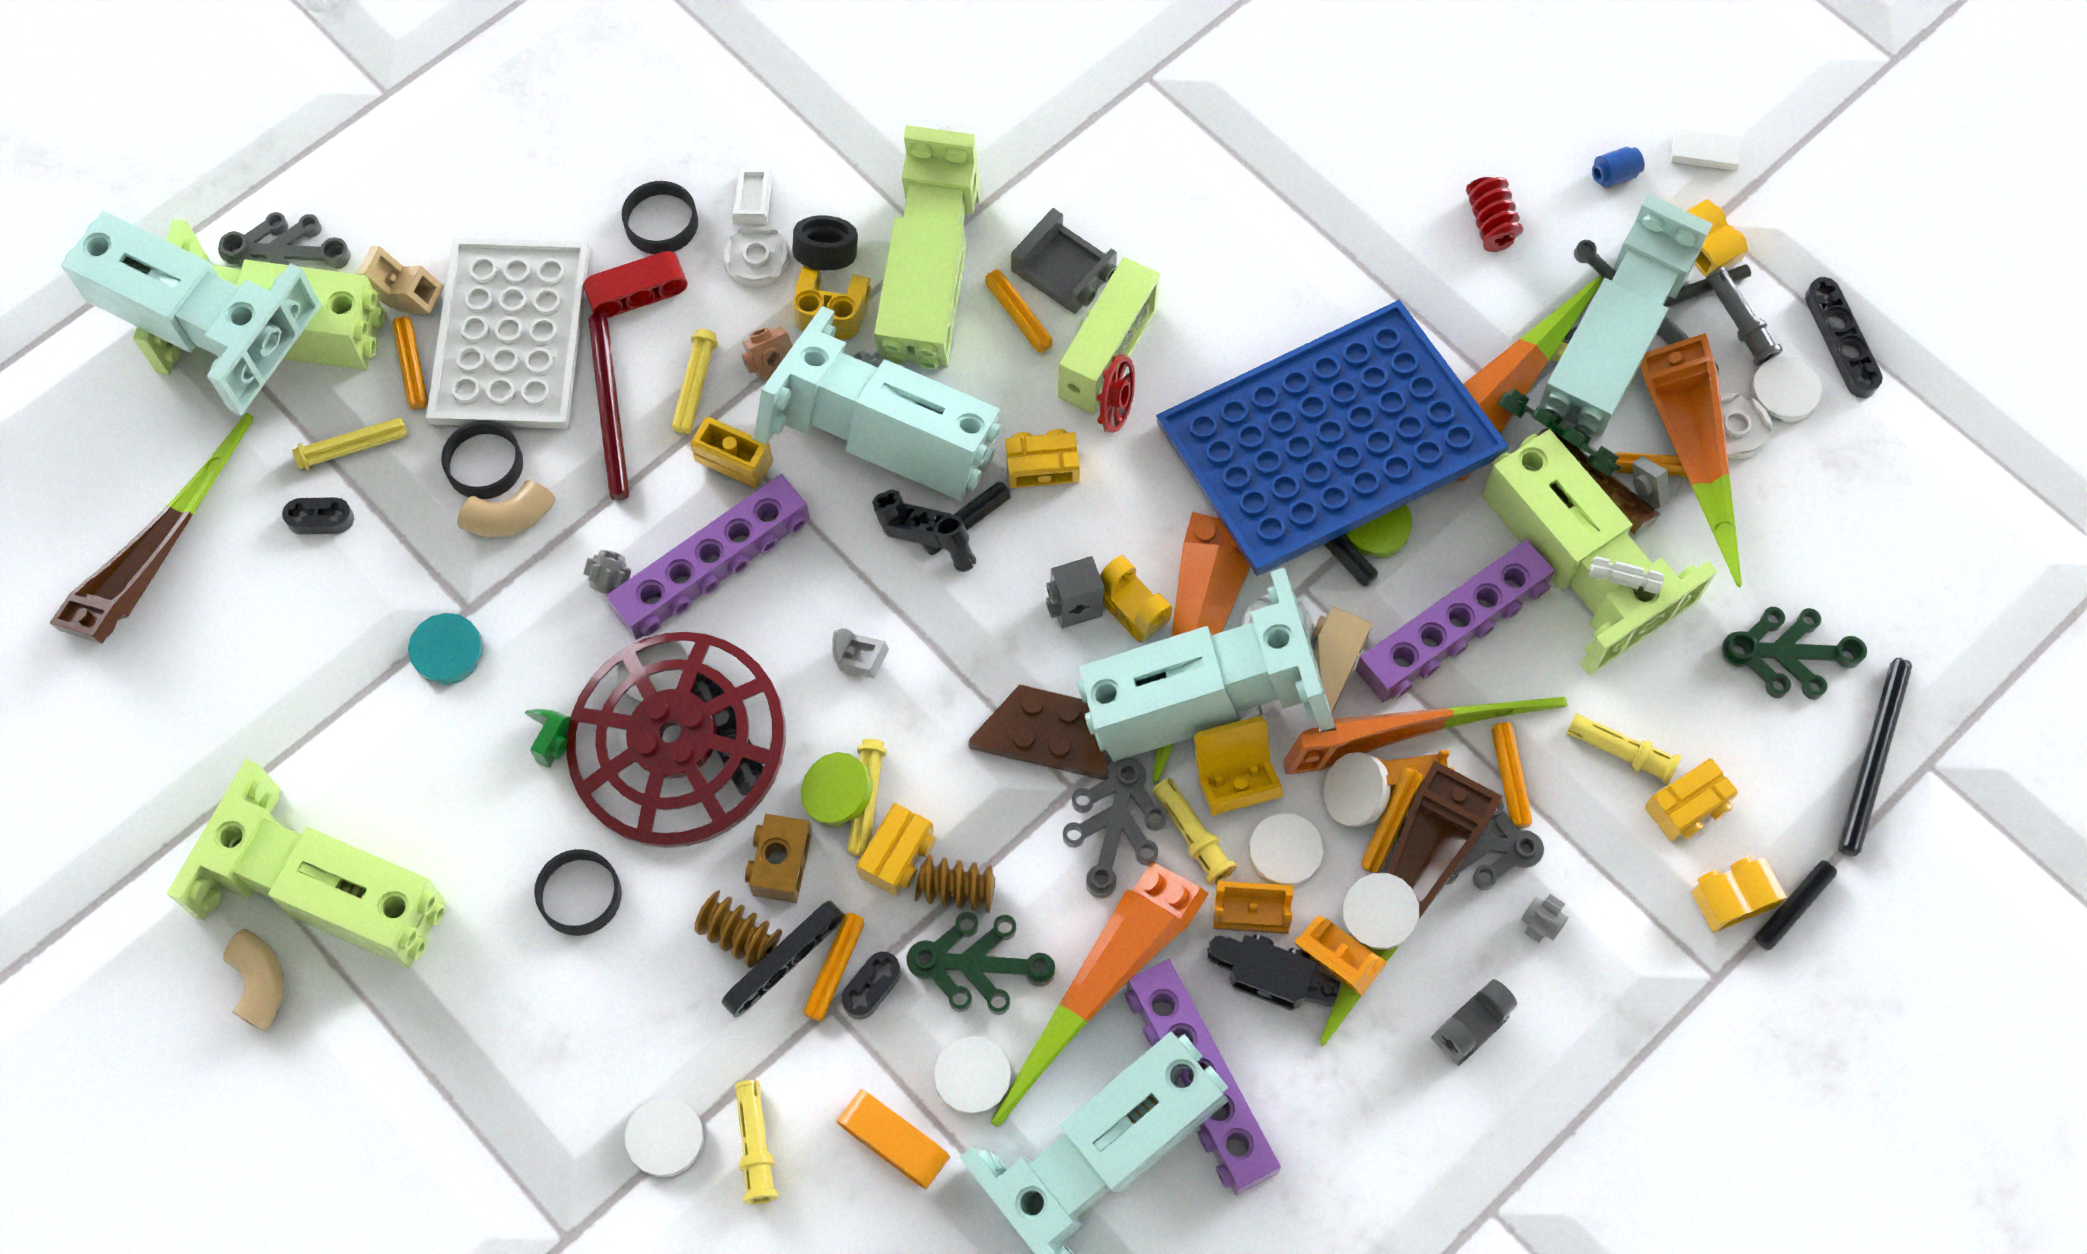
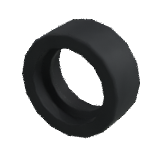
M817 215L804 218L797 222L793 229V256L800 264L812 269L826 271L846 268L854 262L857 256L858 233L850 222L839 217Z

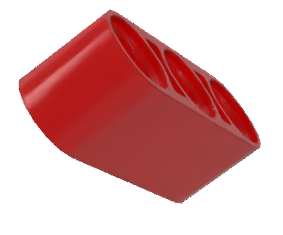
M665 251L594 274L584 281L583 288L593 314L602 313L607 318L676 296L687 288L688 282L677 255L672 251Z

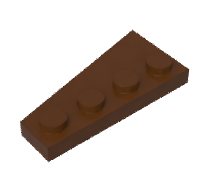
M1546 428V429L1541 430L1540 433L1538 434V436L1541 435L1542 433H1544L1545 431H1547V430L1550 429V428ZM1551 430L1633 524L1630 532L1636 534L1653 525L1661 515L1658 511L1613 475L1609 477L1586 462L1589 458L1587 454L1561 437L1560 434Z

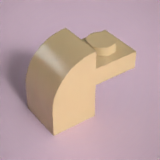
M380 246L370 247L356 273L368 277L380 302L409 314H430L444 288V285L421 265L403 266Z

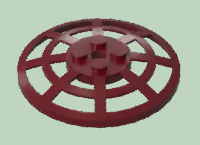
M693 632L664 633L645 638L624 648L607 660L590 678L577 699L568 726L566 756L569 773L577 794L588 810L607 828L623 838L643 845L663 848L691 846L709 841L728 832L745 820L763 801L774 784L782 764L786 744V721L782 703L773 682L759 663L744 650L724 639L708 634ZM666 642H695L687 660H664L643 667L636 654L643 649ZM710 645L736 657L752 672L756 679L735 688L722 673L708 665L702 664ZM623 660L630 676L625 678L613 690L602 710L584 708L598 683ZM683 670L676 689L656 692L649 679V676L656 673ZM701 674L714 681L725 693L704 703L703 700L691 693L697 675ZM636 685L643 701L635 708L632 715L613 712L621 697L632 686ZM764 692L767 698L772 719L770 749L748 743L749 720L743 701ZM731 706L734 708L736 717V739L717 735V724L714 715ZM578 723L597 725L595 747L601 767L584 781L579 771L576 756ZM672 725L680 726L681 734L677 740L673 742H665L663 740V733L667 727ZM608 727L626 730L628 749L612 760L609 759L606 745ZM713 750L731 754L723 769L708 783L700 767L706 763ZM745 758L765 764L760 777L750 792L737 806L726 813L715 793L721 790L733 777L742 759ZM634 762H637L649 773L645 793L638 792L628 786L619 777L618 773ZM687 776L695 790L678 797H660L664 778L674 779ZM609 781L622 796L635 804L641 805L637 828L626 825L608 814L591 794ZM702 802L712 819V822L702 827L683 832H652L657 809H682Z

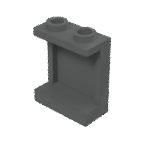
M1052 208L1011 252V271L1073 314H1076L1083 305L1087 307L1094 300L1097 289L1104 282L1108 283L1117 268V252L1111 248L1105 254L1063 226V214L1055 208Z

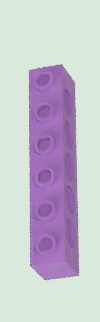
M780 474L607 594L606 598L611 610L635 640L643 636L652 635L660 628L662 622L672 615H680L685 612L692 601L702 594L712 593L717 589L722 580L731 574H738L743 571L753 558L761 553L766 554L773 550L780 539L789 533L794 534L800 531L810 519L807 503L787 479ZM769 515H774L777 517L772 522L761 521L764 517ZM737 536H748L743 542L737 543L733 541ZM709 556H719L718 560L713 563L703 562ZM680 576L690 577L687 582L682 584L674 582ZM652 596L661 597L655 604L645 603Z
M1527 539L1361 655L1355 671L1382 703L1392 696L1395 699L1400 698L1413 686L1411 682L1420 676L1423 679L1428 678L1441 666L1439 662L1448 656L1451 659L1456 658L1468 647L1467 642L1476 636L1479 639L1484 638L1496 627L1495 622L1502 617H1505L1507 620L1512 618L1523 608L1522 603L1532 597L1536 600L1544 595L1551 587L1549 581L1555 570ZM1505 580L1515 581L1519 588L1508 586ZM1477 600H1487L1493 607H1483ZM1450 619L1461 620L1465 627L1454 626ZM1422 639H1432L1437 643L1438 646H1426L1422 642ZM1403 658L1408 661L1410 666L1400 667L1393 659Z
M1167 959L1133 976L1128 981V992L1124 993L1131 1011L1134 1014L1140 1012L1146 1026L1142 1027V1030L1149 1045L1153 1047L1170 1031L1175 1036L1185 1034L1203 1056L1197 1061L1203 1070L1211 1066L1229 1087L1223 1092L1229 1100L1223 1105L1227 1110L1228 1117L1223 1121H1215L1209 1117L1200 1125L1201 1130L1197 1131L1204 1150L1207 1153L1213 1151L1220 1164L1216 1167V1172L1223 1186L1226 1189L1232 1187L1237 1196L1277 1175L1281 1166L1171 960ZM1164 1001L1170 1004L1173 1012L1169 1016L1162 1017L1153 1011L1152 1006L1156 1002ZM1190 1070L1183 1071L1178 1076L1177 1085L1179 1088H1186L1192 1083L1188 1076L1191 1072ZM1231 1139L1241 1140L1246 1146L1247 1153L1240 1157L1231 1155L1226 1149V1142Z

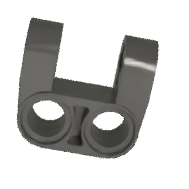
M1492 979L1432 1035L1431 1039L1459 1067L1510 1018L1509 1015L1517 1006L1516 998L1504 984Z

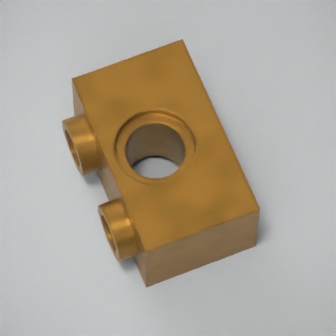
M765 813L763 825H757L754 832L753 847H757L755 860L748 861L745 872V883H749L753 896L797 903L813 833L810 821ZM780 851L787 854L786 859L782 863L772 864L768 862V858L774 852Z

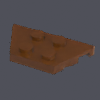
M1018 685L972 735L968 743L969 749L1092 778L1106 780L1108 775L1104 753L1099 749L1095 734L1091 735L1086 723L1085 713L1090 712L1088 703H1084L1080 698L1024 685Z

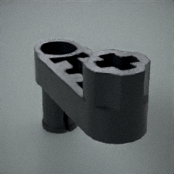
M893 489L874 497L872 501L874 511L885 535L936 548H944L949 551L954 567L959 572L969 571L974 567L973 564H976V557L969 546V534L960 517L954 516L951 513L904 503L900 492Z

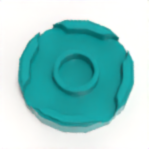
M451 613L434 615L420 623L412 633L408 646L410 662L419 675L426 680L429 679L436 681L438 684L446 685L459 682L472 674L478 666L477 662L480 659V655L482 657L484 649L481 635L473 623L459 614Z

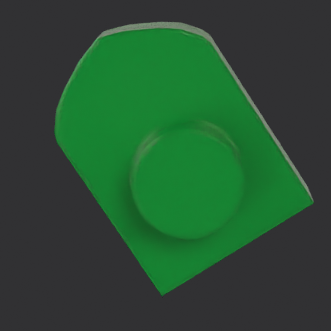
M526 710V715L543 725L530 751L537 763L550 768L554 759H559L566 749L567 731L571 717L554 710Z

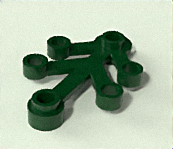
M1512 388L1509 393L1505 392L1497 403L1520 419L1525 412L1529 413L1532 418L1560 434L1561 437L1589 453L1590 456L1586 462L1610 477L1614 470H1620L1621 466L1616 464L1619 458L1616 454L1603 446L1598 451L1591 447L1589 443L1592 438L1576 427L1574 429L1570 426H1567L1566 429L1562 428L1559 424L1563 419L1548 409L1537 406L1533 410L1526 405L1530 399L1516 389Z
M1769 607L1762 614L1760 621L1748 632L1740 631L1729 634L1721 647L1724 658L1730 664L1737 667L1748 666L1766 682V691L1774 698L1785 696L1791 688V682L1786 675L1776 673L1762 658H1774L1802 684L1803 694L1809 699L1816 700L1826 692L1827 682L1823 677L1813 674L1798 659L1836 661L1842 667L1854 668L1867 655L1865 643L1855 636L1844 637L1837 646L1795 644L1805 633L1815 631L1821 623V615L1812 608L1802 610L1796 622L1774 643H1763L1759 641L1769 631L1778 630L1785 621V614L1780 608ZM1767 615L1775 616L1778 623L1770 622ZM1803 617H1810L1814 624H1807ZM1734 647H1741L1744 650L1745 654L1742 655L1737 653ZM1842 651L1850 652L1853 659L1847 658ZM1773 682H1780L1784 690L1776 689L1773 686ZM1809 683L1817 684L1820 691H1813Z
M963 912L957 916L955 926L935 942L924 940L915 943L909 949L906 957L909 971L921 979L931 978L948 997L950 1007L957 1012H964L969 1009L972 1003L971 992L966 987L957 986L944 969L960 970L987 1001L989 1011L995 1015H1002L1008 1011L1010 997L1006 991L997 989L983 972L1025 975L1028 982L1034 986L1049 984L1055 975V963L1045 953H1035L1028 959L985 956L1003 940H1009L1014 937L1016 922L1009 915L998 916L994 921L993 928L962 954L947 953L963 937H972L978 931L976 915L971 912ZM965 919L973 921L974 926L970 930H964L960 927V923ZM1002 922H1008L1011 924L1012 929L1008 933H1002L998 930V926ZM923 953H929L933 959L929 964H921L918 961L919 956ZM1036 962H1043L1047 965V970L1043 973H1037L1033 970V965ZM958 993H962L968 999L965 1004L957 1005L953 1002V997ZM996 996H1001L1005 999L1006 1003L1003 1007L996 1008L991 1004L992 999Z

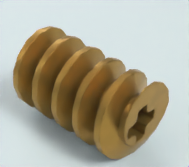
M928 855L919 869L915 902L925 892L927 903L932 904L939 894L942 906L947 907L952 897H955L957 908L962 909L966 901L970 899L972 911L977 912L982 902H985L986 911L990 914L996 880L992 865H987L983 874H979L977 863L973 862L969 870L964 872L962 860H958L951 870L949 869L947 858L943 857L938 867H934L932 855Z
M717 890L701 907L695 921L694 930L698 935H705L707 933L708 941L711 943L719 942L721 950L730 951L732 949V956L736 960L745 957V965L753 968L776 947L781 938L782 930L777 929L774 933L768 935L770 922L766 920L757 928L754 926L757 919L755 912L746 919L742 918L745 906L741 904L734 911H731L730 907L733 898L728 896L719 903L720 890Z

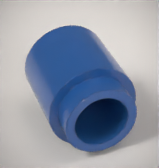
M1626 146L1597 156L1592 167L1593 178L1604 188H1610L1635 179L1644 170L1645 162L1643 155L1638 148Z

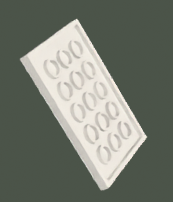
M481 238L452 239L426 414L429 424L466 425L477 421H491L504 427L568 429L585 296L583 283L587 279L590 255L588 242Z

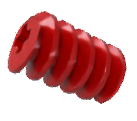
M1482 177L1466 186L1472 212L1476 218L1475 222L1478 229H1480L1479 235L1483 240V247L1489 252H1499L1507 249L1524 230L1522 224L1518 223L1520 217L1518 212H1515V202L1511 200L1512 192L1507 189L1509 186L1508 180L1503 177Z

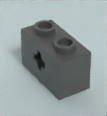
M1093 556L1051 568L1050 582L1046 583L1049 596L1046 598V604L1051 618H1058L1061 629L1102 617L1104 585Z

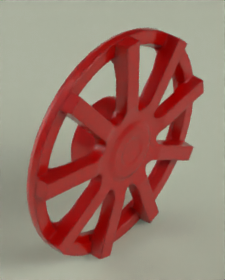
M1114 355L1109 369H1104L1102 373L1105 380L1102 393L1097 395V401H1100V415L1097 421L1103 425L1104 432L1115 433L1119 431L1124 425L1131 409L1135 390V370L1132 360L1126 355ZM1128 366V368H1129V373H1127V374L1124 376V378L1122 379L1123 374H1124V371H1125L1126 367ZM1125 408L1124 413L1121 417L1119 409ZM1113 416L1115 427L1112 426Z

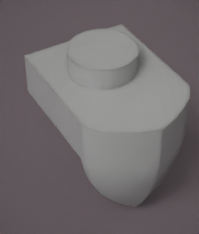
M1644 456L1632 462L1633 484L1636 493L1651 507L1658 509L1677 494L1681 486V477L1679 475L1668 476L1667 470Z
M846 628L835 630L832 637V654L838 668L844 672L875 678L889 651L886 642L853 634L851 630Z

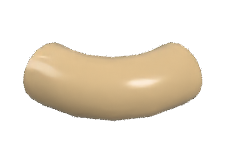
M527 480L512 498L503 502L493 503L476 496H471L466 500L459 512L457 525L469 533L488 538L514 536L536 525L551 509L556 501V497L539 483Z
M242 929L229 941L223 955L224 962L241 973L244 980V992L232 1013L266 1033L273 1023L283 1000L284 974L275 951L258 935L248 929Z

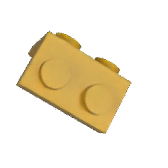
M1256 716L1203 730L1194 735L1198 785L1212 816L1283 797L1282 785L1270 762L1268 724L1263 716Z

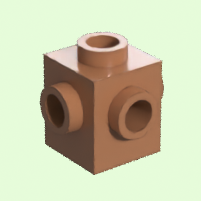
M781 326L771 330L769 328L756 330L749 335L750 339L742 342L746 353L741 354L748 372H754L761 380H769L793 347L788 332Z

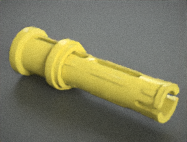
M1576 713L1567 732L1569 736L1587 742L1596 748L1631 763L1630 767L1636 772L1643 770L1662 779V784L1667 786L1682 757L1677 753L1672 756L1653 747L1652 742L1649 740H1643L1641 743L1578 713Z
M1169 778L1157 784L1152 790L1153 794L1189 845L1188 854L1191 859L1198 861L1206 873L1207 883L1214 885L1217 884V881H1222L1236 870L1237 865L1234 861L1227 859L1218 845V837L1213 835V833H1208L1187 800L1179 791L1174 780Z
M747 1080L735 1084L743 1145V1157L740 1158L739 1170L744 1171L746 1194L743 1195V1203L757 1205L775 1201L779 1198V1194L773 1186L771 1167L775 1164L774 1157L768 1153L766 1145L760 1082L757 1080Z

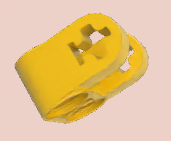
M803 266L794 296L795 321L798 329L803 332L819 309L824 306L835 311L832 326L836 327L834 338L844 340L853 338L858 333L866 312L871 290V278L852 275L846 295L820 290L821 270Z
M1124 555L1116 557L1103 569L1100 574L1104 585L1103 605L1138 642L1143 643L1171 620L1172 606L1160 593L1154 595L1137 578L1136 568Z

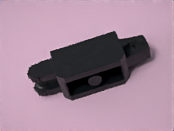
M1257 934L1252 937L1244 935L1242 942L1230 937L1225 938L1224 935H1215L1212 941H1209L1210 947L1207 948V959L1213 962V965L1217 964L1218 967L1231 971L1229 981L1235 990L1290 1011L1301 1007L1303 1001L1332 1007L1337 997L1341 982L1317 970V962L1311 960V956L1302 950L1289 948L1288 951L1274 946V942L1271 939Z

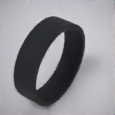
M652 181L645 183L628 195L622 207V221L628 239L635 247L646 253L676 252L693 239L698 228V215L692 196L685 188L673 182ZM670 195L683 200L691 208L692 216L686 228L670 239L660 241L647 240L636 235L628 226L629 217L633 209L649 197Z
M477 421L460 427L447 439L442 450V467L450 484L460 494L469 498L476 496L480 499H490L502 495L514 486L523 469V455L515 436L503 425L491 421ZM482 434H494L507 439L515 447L514 463L509 472L493 484L480 487L468 486L457 481L450 473V462L455 450L471 437Z
M574 849L556 855L544 865L537 877L534 895L540 913L551 927L563 934L581 936L600 930L613 919L620 906L622 890L619 878L607 859L590 850ZM571 861H594L608 869L613 877L614 892L607 909L595 920L582 925H565L553 920L546 914L543 905V891L549 877L559 867Z

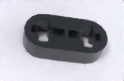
M337 497L293 499L284 506L282 511L285 523L296 534L343 533L350 529L354 522V513L348 503L342 498ZM336 510H340L343 515H338L337 521H332L329 516H334ZM300 511H305L307 515L302 516L301 521L297 522L294 517H298Z
M883 951L874 953L845 987L841 1001L844 1011L849 1017L860 1020L868 1018L900 979L901 969L898 959L893 954ZM887 962L890 963L892 975L890 977L882 975L876 983H873L872 981L877 975L875 966L877 964L884 966ZM867 987L870 988V991L866 994L868 1005L866 1007L858 1005L855 1009L852 1008L853 1001L851 996L853 994L860 996Z

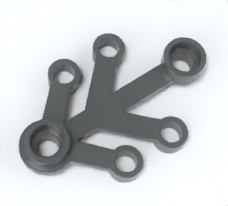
M270 213L264 222L246 234L236 231L224 234L218 246V253L224 262L232 265L240 264L241 266L244 259L254 260L252 257L267 258L270 263L284 265L290 264L286 259L325 261L329 267L339 269L346 266L351 257L346 242L337 237L325 240L321 247L292 245L303 236L312 238L320 234L322 226L318 218L313 214L302 216L297 224L288 229V222L282 213ZM281 221L278 226H272L275 222ZM314 223L313 227L305 228L308 224ZM270 233L278 236L269 243H258Z
M1132 758L1118 760L1111 767L1108 779L1090 789L1079 788L1072 795V806L1079 813L1089 812L1095 802L1116 792L1113 805L1080 824L1071 822L1063 829L1064 843L1069 847L1076 848L1081 846L1087 837L1107 827L1098 864L1089 870L1086 877L1087 890L1097 898L1108 897L1115 890L1116 874L1112 867L1121 831L1124 832L1135 849V857L1140 864L1148 866L1151 862L1155 863L1158 857L1157 845L1145 838L1127 809L1130 796L1144 813L1146 827L1152 831L1161 830L1165 826L1167 813L1162 807L1156 806L1143 787L1146 782L1145 768L1139 761ZM1129 770L1134 773L1135 777L1131 780H1125L1122 778L1121 773ZM1079 796H1087L1090 802L1087 805H1079L1076 799ZM1153 813H1157L1162 817V821L1153 823L1148 817ZM1071 830H1077L1080 832L1081 837L1077 840H1071L1068 838L1067 833ZM1150 848L1154 855L1150 858H1144L1141 856L1140 850ZM1097 874H1105L1109 880L1105 884H1098L1094 877Z
M1501 801L1497 808L1498 810L1495 811L1491 819L1504 837L1492 836L1485 829L1482 837L1446 885L1454 883L1459 873L1488 852L1502 853L1504 855L1491 866L1481 865L1473 874L1474 885L1480 890H1489L1494 886L1499 877L1514 866L1528 868L1539 863L1544 854L1543 842L1538 835L1531 831H1520L1503 811L1504 803ZM1405 818V820H1404V822H1403V825H1402V827H1401V829H1400V831H1399V834H1398V836H1397V840H1399V837H1400V835H1401L1402 829H1403V827H1404V824H1405V821H1406L1407 818ZM1528 843L1532 848V852H1523L1519 844ZM1479 873H1488L1491 877V882H1482L1479 879Z

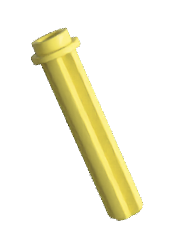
M698 329L696 334L691 336L693 347L672 422L673 430L676 433L687 435L692 431L712 351L718 347L716 334L707 329Z
M396 418L306 446L299 443L298 448L292 449L298 469L306 468L308 471L311 470V465L407 436V430L402 418Z
M863 739L862 745L857 747L860 761L867 766L869 778L872 780L873 785L869 804L859 817L851 820L847 851L852 856L862 857L871 842L882 757L886 756L887 750L883 748L884 742L877 739Z

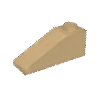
M1332 606L1327 618L1322 615L1319 617L1312 633L1313 636L1318 637L1314 648V657L1331 714L1339 701L1373 624Z

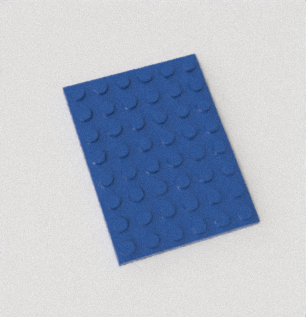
M1400 299L1156 415L1159 427L1256 576L1264 574L1493 462L1501 454L1509 452V445Z

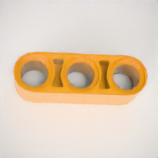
M862 1089L859 1090L836 1121L850 1135L926 1190L951 1157L937 1143Z

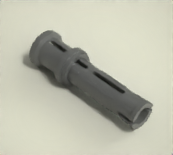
M1726 267L1718 268L1719 273L1716 270L1711 272L1706 277V280L1710 283L1739 329L1737 337L1740 342H1745L1754 356L1753 363L1755 366L1762 365L1769 359L1779 355L1783 348L1780 344H1775L1766 330L1767 323L1765 320L1757 319L1727 272Z

